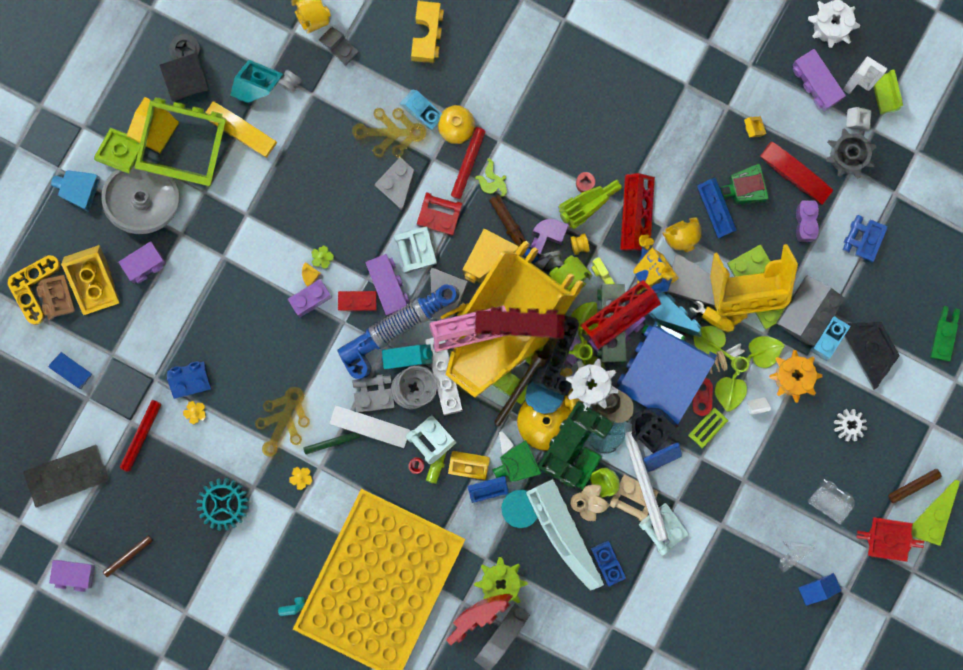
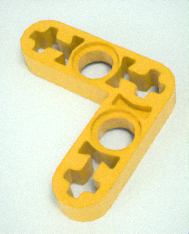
M52 255L45 256L14 273L8 279V286L26 320L33 325L41 324L45 315L30 286L49 277L60 269V261ZM49 260L55 262L53 269L50 267L44 269L46 273H43V270L39 267V265H42V267L47 266ZM38 269L39 276L31 279L29 276L30 270ZM23 274H25V277L27 278V280H29L28 283L25 280L21 281L19 283L20 287L13 286L16 278L18 280L24 279V276H22ZM25 294L31 296V301L27 305L21 302V298ZM32 307L34 312L39 313L37 316L38 320L31 319L33 314L31 310L28 309L26 311V309Z

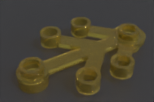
M376 108L373 114L375 119L381 120L388 128H366L361 123L354 125L352 128L353 136L358 140H362L366 136H388L380 145H376L373 148V153L376 157H382L385 150L399 136L407 137L399 145L392 148V154L397 158L403 155V151L413 141L420 142L426 137L425 127L420 123L413 124L404 115L401 108L394 109L392 115L395 120H400L406 128H398L382 108ZM378 111L383 112L381 117L376 116ZM400 111L402 115L396 117L395 112ZM361 129L364 133L363 135H357V131ZM419 130L421 133L419 136H415L413 132ZM381 148L382 153L376 154L375 150ZM399 148L401 149V153L395 154L394 150Z
M291 387L285 392V396L273 401L267 400L264 402L263 408L267 412H272L275 407L286 404L284 411L266 418H258L255 421L256 428L260 430L265 429L267 425L279 421L270 441L265 442L262 446L264 455L272 457L277 454V443L285 425H287L291 436L290 442L293 445H299L302 442V437L297 433L291 416V412L295 408L299 417V426L306 428L310 424V419L306 417L301 404L304 400V393L300 388ZM293 393L298 394V398L296 400L291 399V395ZM272 403V409L267 410L266 404ZM306 418L307 424L301 425V419ZM260 420H263L265 423L263 427L258 426ZM294 436L299 437L298 443L293 442ZM270 445L274 447V451L272 453H269L267 451V448Z

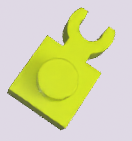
M600 257L593 260L591 269L596 277L599 276L604 284H615Z

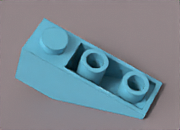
M661 292L657 294L661 305L648 314L658 324L697 337L702 336L700 324L694 319L691 321L687 317V311L682 306L678 308L674 304V298L669 293Z

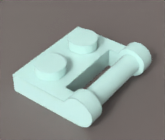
M427 227L394 236L404 266L402 269L404 273L437 264ZM409 238L417 262L413 264L410 262L405 240Z
M433 415L406 435L407 440L413 442L425 456L428 464L434 463L456 444L455 440ZM422 434L436 448L435 451L431 452L419 439Z
M666 503L659 507L668 535V540L665 543L658 541L655 530L651 526L650 515L639 523L641 529L647 532L658 547L660 555L668 553L674 545L689 535Z

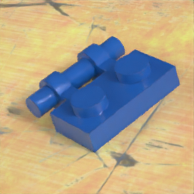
M856 215L855 220L851 222L849 235L844 239L845 245L842 250L850 253L852 246L856 247L855 256L874 262L888 226L871 219L868 221L867 226L861 223L864 217ZM858 231L864 232L860 241L855 240Z

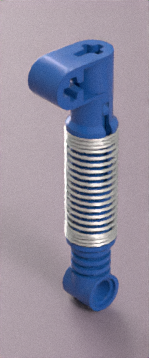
M449 284L442 285L435 293L432 292L431 295H427V298L419 297L415 301L413 300V303L410 302V305L407 304L401 310L399 309L380 322L378 321L375 325L367 328L364 334L337 349L349 374L355 379L368 377L371 373V365L365 355L374 349L379 350L387 346V343L390 344V341L393 342V340H396L399 336L401 337L407 331L410 332V329L413 330V327L416 328L419 324L422 325V322L425 323L430 320L435 311L438 312L439 309H443V306L447 307L455 303L459 299L460 294L457 287ZM447 289H451L453 293L452 298L449 300L444 296V292ZM359 358L361 359V361L358 362L357 365L351 366L350 363L354 362ZM358 366H363V369L361 370V372L358 373V372H357V370L359 369Z

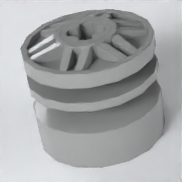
M418 365L411 366L397 374L391 384L393 399L399 406L406 409H416L427 404L434 398L437 391V381L433 373L426 367ZM413 385V389L415 390L412 393L410 392L411 389L409 388V386Z

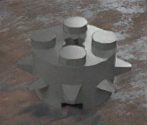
M844 128L842 129L841 137L837 141L828 140L827 143L832 149L830 156L825 160L838 170L839 177L843 174H853L859 179L861 170L865 166H875L870 159L872 151L877 147L876 145L869 144L868 139L864 137L863 130L860 133L849 134ZM849 151L853 152L852 157L848 155Z

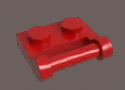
M426 192L416 225L453 236L463 203L459 201L455 203L432 196V193ZM429 203L452 209L454 213L450 215L430 209L428 206Z

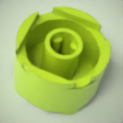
M573 255L565 259L564 265L560 268L555 267L549 273L551 278L559 284L563 283L568 274H573L574 279L566 288L571 291L578 280L583 282V288L586 285L584 281L587 278L590 280L593 276L579 258Z

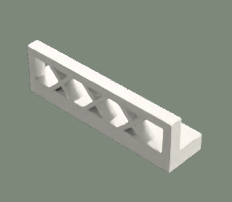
M867 56L851 76L843 91L850 94L857 84L870 91L886 72L887 68Z

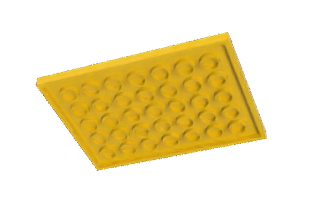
M361 489L293 630L375 670H403L466 539Z

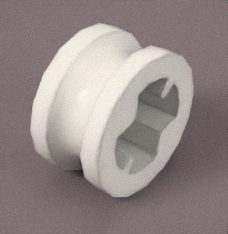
M740 343L725 352L736 357L744 353L745 350L741 349Z

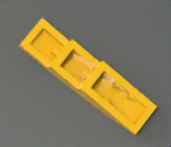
M214 101L205 112L211 114L212 111L222 113V117L226 118L223 131L266 158L277 144L274 139ZM209 121V122H211L212 124H214V125H216V126L218 127V124H219V123L213 122V121Z

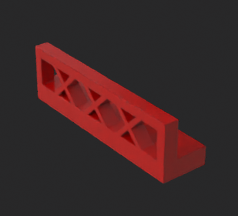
M641 173L625 175L620 250L642 251L639 237L648 234L649 238H651L655 177ZM644 180L648 181L646 190L644 188ZM643 199H645V201H646V208H645V209H644V207H643V205H642ZM642 218H644L645 220L644 227L641 225Z
M642 280L582 323L581 327L590 336L594 345L600 349L661 305V302L655 291ZM645 288L647 290L643 294L637 295V292ZM630 301L628 305L621 306L623 302ZM609 312H614V315L610 318H605ZM598 323V326L592 331L589 329L591 325Z

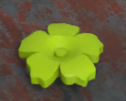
M324 245L319 247V251L316 249L311 251L312 258H314L311 261L313 266L320 267L321 265L325 269L330 265L329 261L334 260V255L328 252V247Z

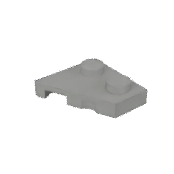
M400 157L374 185L402 210L414 169Z

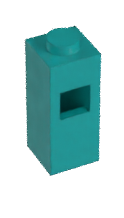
M431 344L382 350L384 369L433 363Z

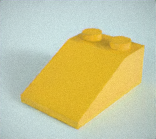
M100 245L63 258L61 265L83 315L119 304L113 279Z

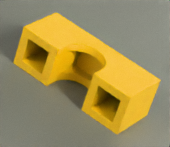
M418 1L416 24L428 27L429 33L424 38H413L412 61L434 63L435 57H439V46H436L437 39H441L442 28L438 27L439 21H443L444 10L441 9L440 3Z

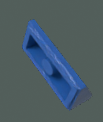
M62 352L48 366L78 389H82L92 375L91 372Z
M679 443L672 444L643 458L646 470L651 472L682 457Z

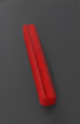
M476 127L451 192V196L455 199H461L485 135V130Z
M155 400L150 402L120 465L122 470L126 472L131 470L161 407L160 402Z

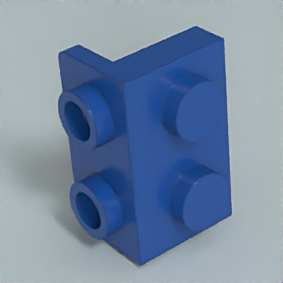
M204 361L192 362L184 367L176 366L167 371V380L174 399L211 389Z

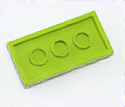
M760 244L728 262L727 265L733 276L736 277L764 273L766 265L771 261ZM785 308L755 312L763 328L767 329L776 324Z

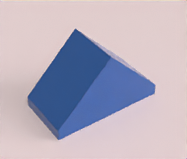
M834 573L798 587L806 606L826 600L842 591Z

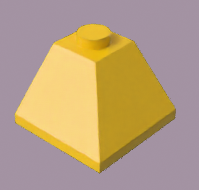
M144 97L135 111L127 133V137L139 143L141 142L150 99ZM154 108L146 147L158 153L162 152L179 125V121L167 110Z

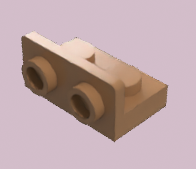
M64 275L43 279L39 282L37 293L39 297H42V310L44 315H47L48 320L75 311Z

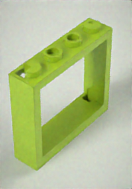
M155 97L154 100L150 99L135 169L210 186L226 118L222 117L223 114L212 111L211 114L204 113L202 108L193 107L188 109L182 103L174 102L172 105L167 104L166 100ZM155 107L219 123L207 175L143 160Z

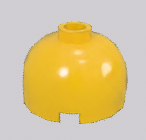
M460 105L447 107L442 112L438 122V130L442 138L452 144H461L470 139L475 130L473 114L467 108Z
M690 218L689 223H684L683 220L666 228V232H662L667 244L672 249L684 250V252L695 249L694 245L702 237V229L698 218Z

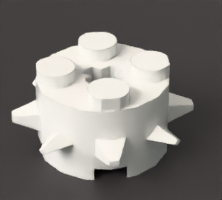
M834 0L826 4L820 1L817 2L819 12L817 15L808 17V20L814 23L815 33L813 38L819 37L822 41H827L829 48H832L834 43L842 40L849 44L851 42L849 38L851 30L860 28V24L855 22V15L853 13L856 8L854 6L849 7L841 0Z
M597 359L593 365L586 366L581 361L577 362L579 370L574 376L566 377V380L572 383L573 392L568 398L570 400L576 398L581 400L583 405H585L584 411H587L586 408H589L591 404H599L604 409L607 408L606 399L610 394L618 393V389L612 386L611 381L616 371H605L601 368L600 359ZM595 380L597 387L589 390L587 383Z

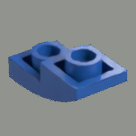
M609 541L591 548L608 586L626 579Z

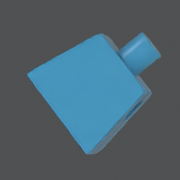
M67 170L64 178L54 175L51 186L60 189L58 196L89 212L100 177L93 173Z

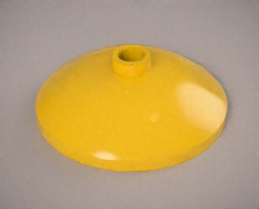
M563 399L562 406L555 412L547 414L536 412L531 405L529 407L527 402H524L518 413L517 426L524 441H527L528 445L539 450H548L550 448V441L554 436L558 435L561 423L567 420L571 413L569 407H565V400ZM548 417L550 423L544 424L543 418Z

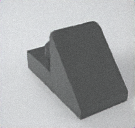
M331 27L319 39L345 66L359 53L345 39L344 35L334 27Z

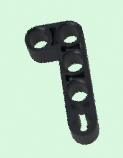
M565 315L564 338H549L542 349V352L547 355L548 360L544 366L537 368L532 376V381L535 385L560 395H566L571 390V383L561 376L560 372L579 328V322L575 317Z

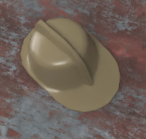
M618 390V393L609 395L606 399L607 408L605 409L599 404H591L593 410L616 423H623L629 420L634 411L631 398Z

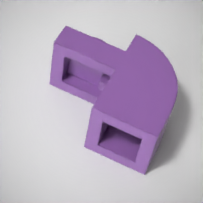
M546 219L538 223L533 230V234L539 236V238L535 237L531 245L532 249H538L536 256L540 257L546 240L561 245L569 224L555 219Z

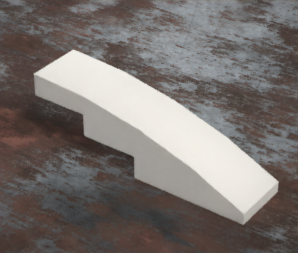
M336 405L329 423L402 448L405 447L406 435L410 432L409 429Z

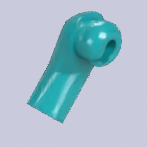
M297 597L294 599L295 605L279 607V616L295 615L300 612L305 605V598Z

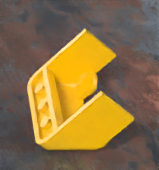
M787 244L783 245L781 259L769 262L765 267L764 273L730 277V273L724 267L718 253H714L710 279L715 308L720 316H732L777 310L788 306L791 301L798 263Z

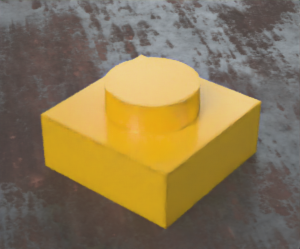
M761 116L744 119L746 131L750 138L761 137L766 134Z

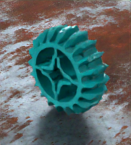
M227 478L224 479L223 484L221 479H217V485L210 481L211 488L203 487L207 493H199L200 496L204 497L203 500H197V503H202L203 506L198 507L197 511H204L199 517H207L204 524L212 521L210 525L212 529L216 524H218L217 529L219 531L222 530L223 525L225 530L230 529L229 524L236 528V520L239 523L243 522L240 515L247 516L245 512H242L243 509H249V506H244V502H248L249 498H242L247 492L242 491L240 493L242 485H238L235 488L236 481L234 480L230 485ZM222 488L231 490L225 497H220L215 493L216 490ZM235 496L238 499L237 512L231 506ZM210 497L215 502V507L211 513L208 508ZM219 500H221V501H226V500H227V504H226V505H227V508H228V509H226V508H220V509H219V505H220V504H219V502H220ZM221 512H226L232 518L220 521L215 517Z

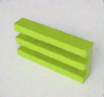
M714 407L688 436L703 448L729 420ZM715 413L717 416H716V417L709 423V425L696 437L694 434H695V433L706 423V421ZM721 418L723 421L701 442L700 439Z

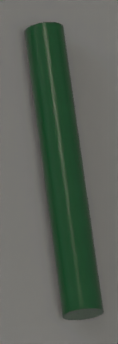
M351 432L303 447L305 455L361 437L360 434Z

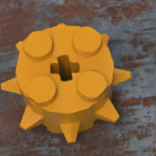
M793 350L790 358L784 360L777 357L775 359L779 367L776 369V373L769 375V378L776 380V385L779 387L778 396L784 393L791 395L795 403H798L800 395L804 393L816 394L813 387L816 379L821 378L822 374L816 372L813 365L815 359L813 356L806 359L805 357L798 356L797 350ZM795 372H797V374L800 376V378L797 379L798 381H796L795 377H792V374H794Z

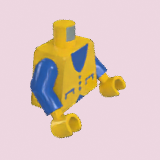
M648 234L641 235L639 237V243L642 246L641 257L633 270L638 281L631 288L644 280L656 294L669 290L670 285L678 280L679 277L665 256L655 248H651L654 240L649 238ZM641 289L637 294H641L646 289Z

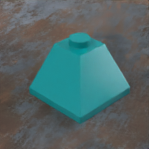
M248 60L235 76L230 96L247 103L267 96L283 77V73Z

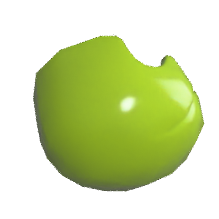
M601 468L591 475V484L601 485L600 497H611L618 492L620 488L619 477L613 470Z

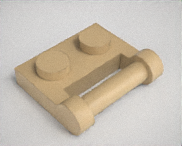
M623 475L620 481V488L613 495L609 506L612 508L617 507L642 521L648 516L649 512L638 481ZM653 489L656 498L659 491ZM620 495L645 506L643 511L620 501Z

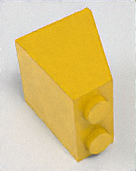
M483 229L463 267L465 279L474 284L476 281L481 283L501 252H515L518 246Z

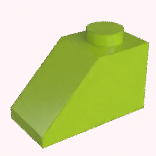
M508 372L495 382L493 386L510 397L520 379ZM526 385L516 401L521 405L525 400L528 385Z

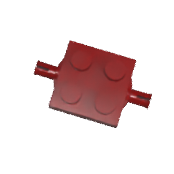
M873 517L872 528L869 532L857 531V534L865 535H857V539L868 540V556L908 562L909 551L912 547L924 548V545L916 544H924V540H916L912 537L913 523Z

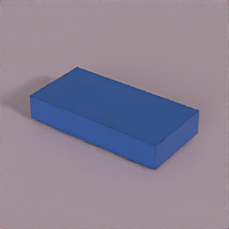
M505 476L467 486L472 503L509 493Z

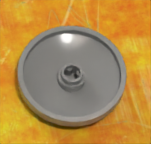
M134 165L130 174L117 169L108 177L102 189V206L107 218L119 229L134 234L152 233L165 227L174 218L179 206V190L173 177L135 169Z

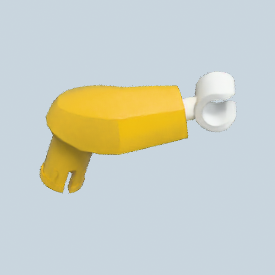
M700 301L693 302L698 305V310L690 308L692 313H702V318L725 332L734 331L735 325L748 318L747 314L720 316L716 310L710 307L705 309Z

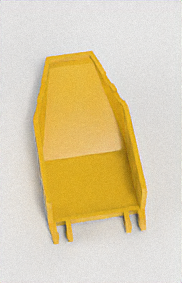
M525 241L515 252H501L462 315L474 313L476 310L491 309V307L505 306L508 312L509 308H521V312H527V308L539 309V313H546V309L558 310V314H565L576 296L580 293L583 282L578 280L571 291L566 289L573 281L574 275L568 274L563 283L559 284L531 263L538 253L537 248H533L526 259L522 257L530 243ZM506 335L455 347L451 352L445 375L472 396L477 397L530 357L535 350L543 347L549 338Z

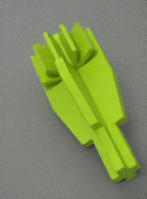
M615 180L604 188L598 186L582 192L574 197V199L573 197L567 199L558 206L562 221L569 224L570 228H577L609 200L611 195L621 190L622 185L619 184L618 180Z

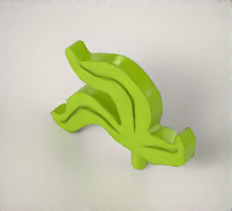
M489 158L487 159L489 164L485 169V175L487 178L495 181L488 183L480 175L476 176L475 179L479 180L483 192L493 194L499 189L502 193L501 197H504L507 194L506 183L504 182L506 175L501 178L493 173L494 161Z

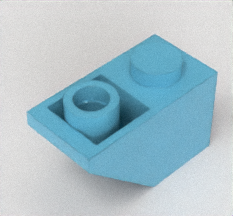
M411 90L400 102V105L431 130L438 124L442 115L417 90Z
M833 316L816 345L812 346L810 351L826 361L829 360L850 326Z

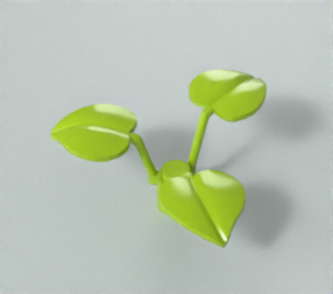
M587 302L578 306L570 316L575 317L579 322L578 335L582 342L576 344L573 350H569L568 354H574L576 358L582 359L585 366L593 365L598 357L592 356L593 350L591 346L587 345V341L582 333L587 336L589 335L581 327L582 323L597 313L598 307L596 302ZM598 323L591 325L589 329L592 331L598 326ZM531 356L526 359V362L530 365ZM601 363V368L605 370L604 363ZM595 380L587 383V386L593 388L597 387Z
M704 326L700 329L701 337L693 335L695 347L707 354L710 351L716 354L717 351L721 350L726 357L732 360L731 366L736 371L732 379L723 377L715 385L716 398L724 409L729 412L738 407L746 396L747 385L745 381L736 379V377L740 375V372H745L749 368L750 359L753 357V362L758 367L768 368L775 364V359L780 356L785 345L775 338L760 336L754 338L749 343L748 348L752 354L747 358L742 356L733 357L721 349L726 342L724 332L715 326Z

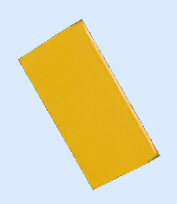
M452 451L448 474L486 480L490 457Z

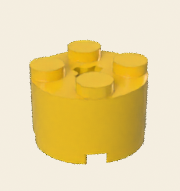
M291 0L292 6L296 5L297 10L294 11L302 28L304 30L307 29V34L329 24L331 13L327 6H323L321 0Z

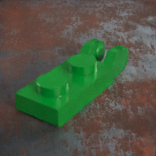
M943 306L940 319L937 322L930 358L950 362L958 328L957 322L960 309L955 308L951 322H947L945 320L948 314V306Z

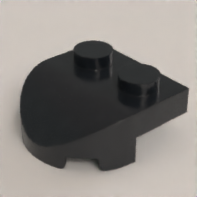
M647 408L638 412L630 423L632 424L631 435L636 442L640 440L652 453H655L679 427L670 416L658 408Z

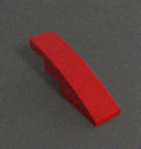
M770 142L760 155L785 180L792 182L800 191L807 193L818 204L823 205L832 193L833 189L774 142Z

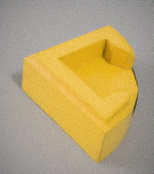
M305 262L302 267V278L308 287L318 279L321 273Z

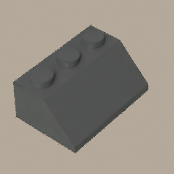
M806 275L776 324L803 344L815 346L845 297L833 288Z

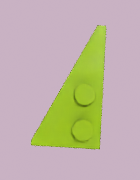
M954 480L949 484L940 496L916 518L912 526V537L941 546L960 481Z

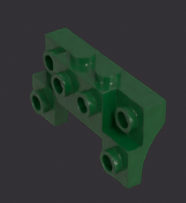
M580 401L577 402L567 420L561 423L558 435L554 436L550 441V448L538 466L547 474L557 478L575 489L585 473L573 465V462L590 434L593 432L602 439H606L615 424L590 407H587V411H584L585 405Z

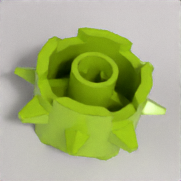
M499 557L497 564L491 568L483 564L481 565L484 575L481 581L474 583V586L483 590L485 594L483 599L501 594H511L513 597L510 601L521 602L518 596L521 587L528 585V582L519 579L517 574L520 568L519 564L509 567L504 564L502 557ZM498 579L506 581L504 589L501 587L499 589L496 588V581Z

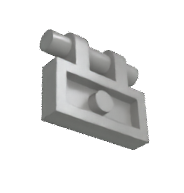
M382 374L374 378L365 377L352 380L353 388L361 387V393H354L356 412L395 408L391 389L384 388V384L391 383V375L383 376ZM378 385L379 390L368 392L367 386Z

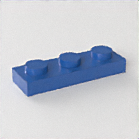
M716 178L709 179L698 185V190L717 237L722 238L737 231Z

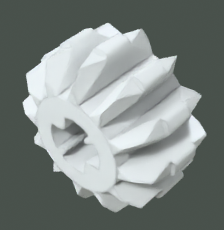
M846 409L843 411L844 415L840 413L837 415L841 421H834V424L839 425L834 431H841L838 435L839 438L845 435V441L848 442L850 438L853 441H857V435L859 437L864 436L860 430H867L866 426H862V423H866L867 420H860L863 415L861 412L856 415L855 409H852L850 413ZM847 422H853L854 425L852 426H854V429H848Z

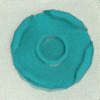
M514 490L509 493L501 506L502 516L505 521L516 528L528 527L538 518L526 494V490Z

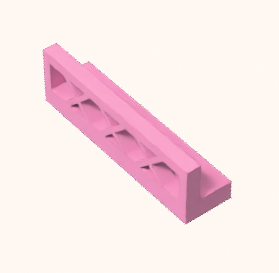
M500 306L503 307L502 311H506L505 306ZM476 312L430 323V330L434 337L435 352L506 335L475 334ZM448 340L445 343L439 344V341Z

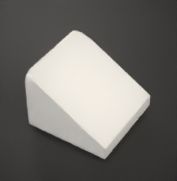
M859 107L848 109L846 127L870 129L871 110Z
M764 397L747 401L749 415L765 413L771 410L767 399Z
M502 431L499 433L502 455H504L513 448L514 444Z

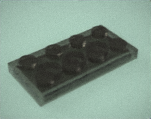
M97 445L23 471L35 508L110 481Z

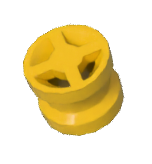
M585 233L579 237H570L574 255H578L582 251L590 252Z

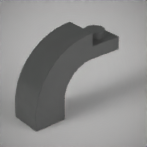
M514 604L474 661L484 669L491 670L521 631L530 614L517 604Z

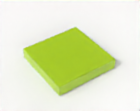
M110 128L96 152L94 160L130 174L137 160L140 143L127 137L126 133Z

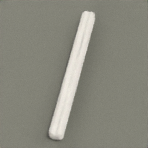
M632 431L624 434V438L658 541L668 539V535L638 443L633 439Z

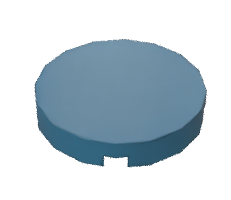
M533 382L527 387L525 395L529 407L531 405L536 412L544 414L555 412L562 406L564 395L550 392L535 385Z

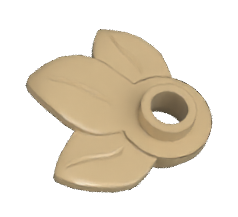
M595 484L584 487L581 493H576L571 498V507L575 511L580 512L581 517L587 521H596V513L607 510L609 503L599 497L601 485ZM581 500L584 504L577 505V502Z

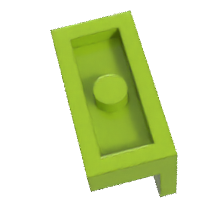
M893 69L887 74H883L873 86L880 114L898 111L903 106L896 73Z

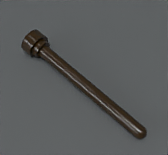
M534 351L531 356V365L495 419V426H500L537 368L544 366L547 362L548 357L542 351Z

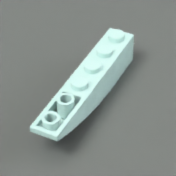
M552 479L527 491L526 494L544 531L562 559L590 590L603 586L601 576L596 570L592 557L584 545V541L568 512L567 505L563 501L554 480Z

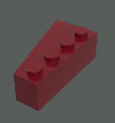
M491 307V311L476 310L475 334L564 338L565 314H558V310L546 309V313H539V309L527 308V312H521V308H509V312L502 311L503 307Z

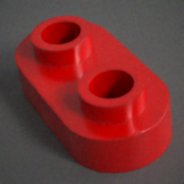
M705 378L702 382L706 386L705 391L698 389L692 400L693 412L698 416H705L712 410L713 385L708 378ZM699 403L705 405L704 410L698 408Z

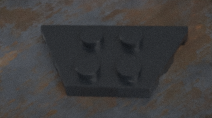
M882 322L846 323L850 328L844 338L870 385L875 390L879 387V384L900 355Z

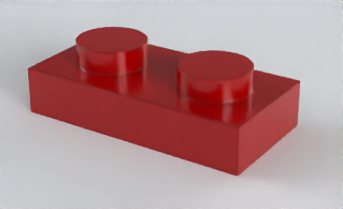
M338 291V311H376L377 292Z

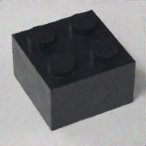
M197 52L159 65L172 101L209 89Z

